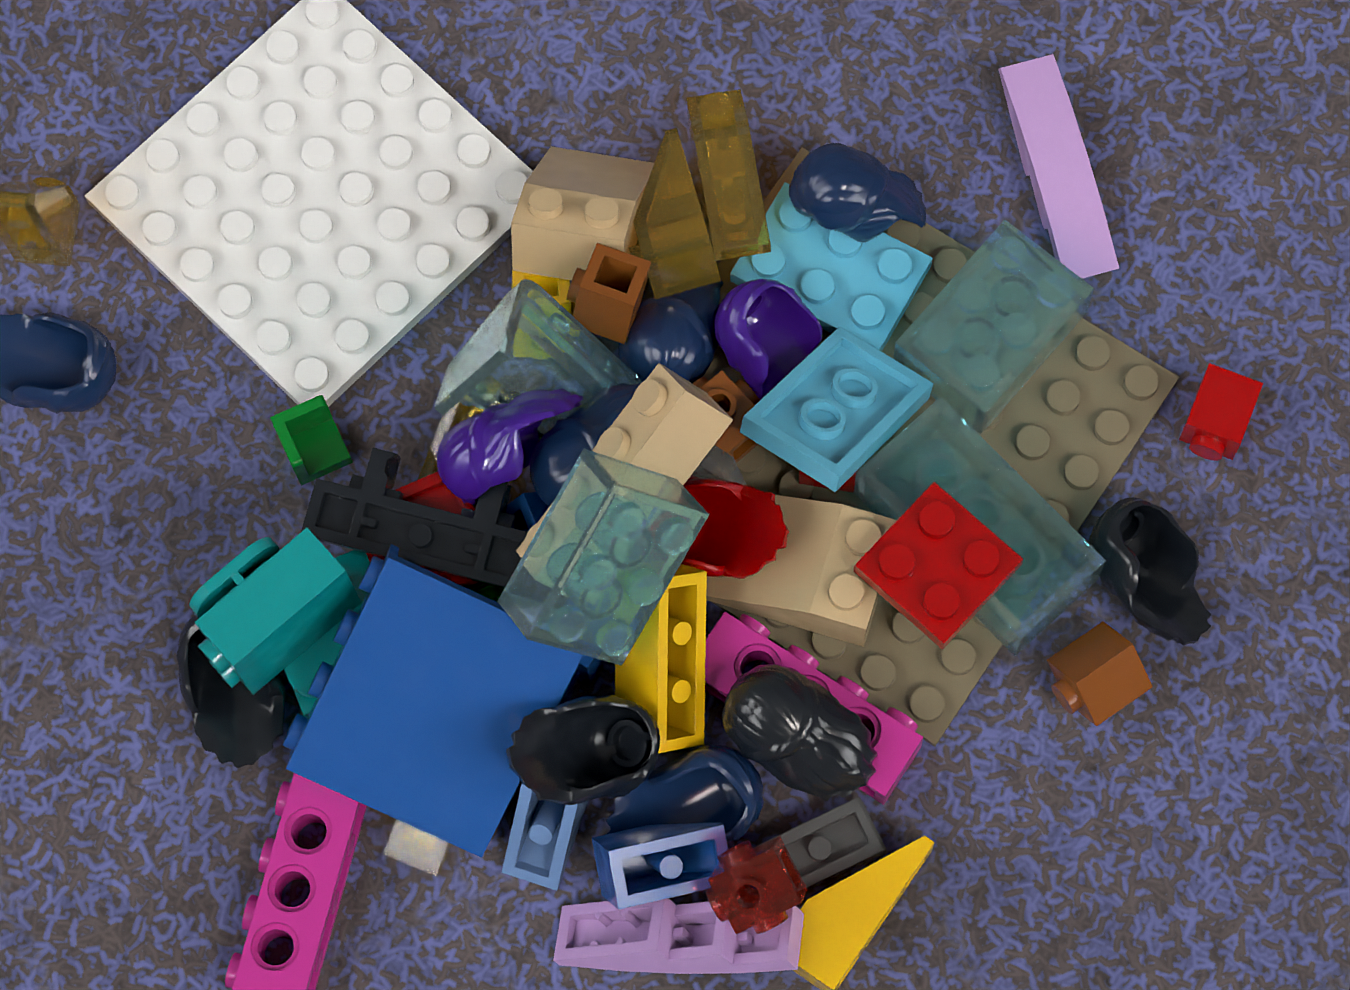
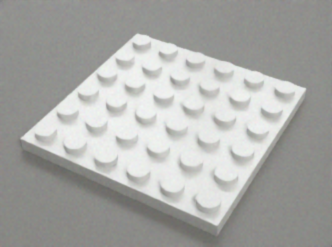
M301 0L85 195V198L107 222L297 405L316 396L323 395L329 407L512 235L511 222L524 183L533 171L347 0Z

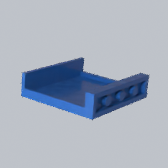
M391 544L384 560L373 556L363 575L358 589L367 592V595L359 612L347 609L336 631L333 642L342 645L333 665L322 661L314 676L307 694L316 697V700L308 717L297 713L282 744V746L291 750L286 769L482 858L520 782L519 776L509 768V760L506 750L513 746L511 734L520 728L523 718L534 710L558 706L586 650L585 634L567 625H563L561 631L553 629L399 557V547Z

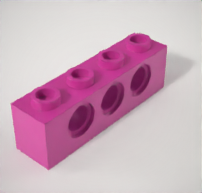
M724 612L706 638L705 691L725 703L731 687L742 675L745 666L756 660L793 668L808 679L817 682L828 690L841 705L857 714L861 718L862 723L871 729L874 738L870 745L878 754L872 762L876 773L869 778L867 785L858 789L884 805L922 747L923 736L915 732L919 727L918 724L895 708L889 707L885 713L866 701L869 696L868 692L852 680L839 676L837 681H834L817 670L820 663L803 649L790 645L785 650L768 639L771 632L754 618L741 614L739 619H736L727 612Z
M294 773L291 782L284 781L282 783L275 806V815L281 816L275 839L268 837L261 851L259 872L265 873L259 896L251 895L247 901L242 919V929L247 930L248 934L242 954L235 952L230 960L225 978L226 988L231 990H316L367 809L366 805ZM321 823L326 826V837L318 847L303 849L298 846L299 833L306 825ZM297 879L308 881L310 883V893L304 903L296 907L283 905L282 892L288 883ZM285 936L292 938L294 949L291 957L280 965L267 964L265 951L268 944L277 937Z

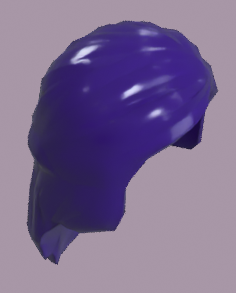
M756 279L736 286L728 292L718 305L714 320L717 342L723 349L730 367L741 373L760 400L819 346L822 339V326L816 316L802 302L801 297L797 295L794 289L782 284L778 280Z
M564 388L532 390L516 396L509 403L492 405L482 412L454 425L444 435L438 448L437 468L442 482L464 504L477 505L479 497L490 487L517 479L523 472V469L530 466V458L539 442L537 429L543 420L581 406V401L584 400L583 396L570 393Z

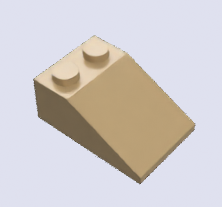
M551 146L524 183L511 222L513 271L572 280L577 267L586 270L597 243L633 255L657 177L658 163Z
M775 495V503L780 504L784 523L789 530L786 548L777 550L776 561L768 563L761 571L745 579L707 576L706 600L864 647L880 594L854 572V565L897 520L844 504Z

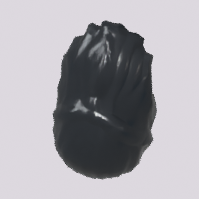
M1131 497L1122 499L1108 508L1096 520L1088 545L1091 564L1099 574L1102 585L1120 599L1137 624L1143 626L1151 633L1168 641L1174 640L1176 643L1184 646L1194 644L1199 640L1201 634L1208 631L1211 627L1207 621L1211 613L1205 608L1194 587L1196 571L1199 566V550L1195 543L1181 529L1169 511L1150 502Z
M195 615L186 623L181 631L176 656L179 665L180 690L187 707L192 713L195 733L200 738L204 750L215 753L221 764L232 762L236 768L254 765L261 756L274 748L273 742L275 739L283 735L286 691L281 673H278L254 695L241 681L231 688L198 647L206 638L195 624V621L198 620Z
M778 664L758 665L741 675L731 687L722 711V723L726 734L737 745L743 757L759 763L786 786L828 801L832 796L839 795L844 798L850 795L857 788L867 785L869 778L876 773L872 762L878 754L870 745L871 732L862 723L861 718L841 705L823 686L808 679L797 670Z
M615 695L584 696L562 703L556 707L536 709L531 714L525 716L520 728L511 734L513 746L509 747L506 753L509 760V768L519 776L523 785L536 794L538 800L575 805L596 798L623 797L632 790H635L654 770L660 748V733L653 716L645 708L633 701Z

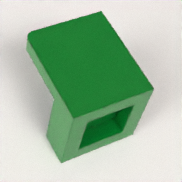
M323 395L316 396L270 417L301 486L353 463Z

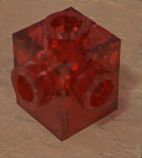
M778 836L755 848L752 847L750 841H745L721 853L717 857L720 865L715 867L708 881L711 887L706 892L710 905L721 922L729 920L736 934L750 927H753L756 934H760L787 920L786 910L802 903L808 889L781 836Z

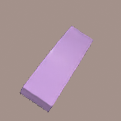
M1051 54L999 68L1022 165L1026 176L1030 175L1043 228L1048 229L1062 283L1119 269L1088 154L1054 55Z
M667 898L620 910L609 901L562 906L553 961L561 966L674 974L753 973L798 970L804 913L794 904L739 909L729 899L676 905Z

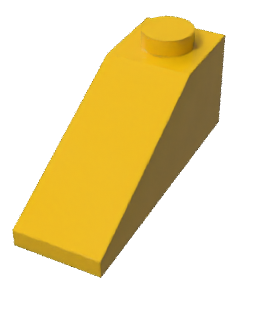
M923 836L807 899L800 909L804 913L798 970L793 971L820 990H837L931 854L935 842Z

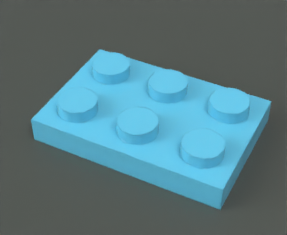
M784 182L732 269L730 281L740 285L756 279L778 280L795 290L797 295L801 297L802 302L816 316L823 330L832 334L840 326L882 352L928 273L933 258L884 232L868 242H857L843 232L822 227L813 218L804 216L795 210L789 197L790 184Z
M839 326L743 416L740 433L836 492L929 400L934 383Z

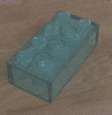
M940 396L856 472L854 494L873 513L898 520L933 482H936L1023 558L1022 565L975 614L985 627L1016 656L1099 579L1106 560Z

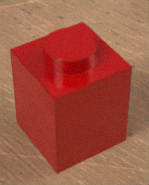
M1209 363L1179 440L1190 444L1189 449L1202 458L1218 461L1222 457L1233 460L1243 440L1263 383Z

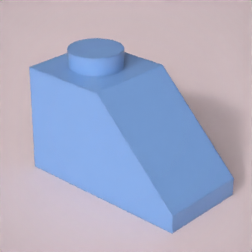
M521 784L501 873L557 891L588 801L575 805H566L538 800L536 794L531 789Z

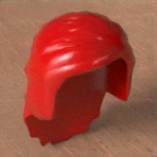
M691 475L640 543L652 560L665 559L707 571L708 577L745 579L761 571L768 563L776 561L777 550L787 546L789 530L784 523L780 504L775 503V494L758 490L747 484L715 478H699Z

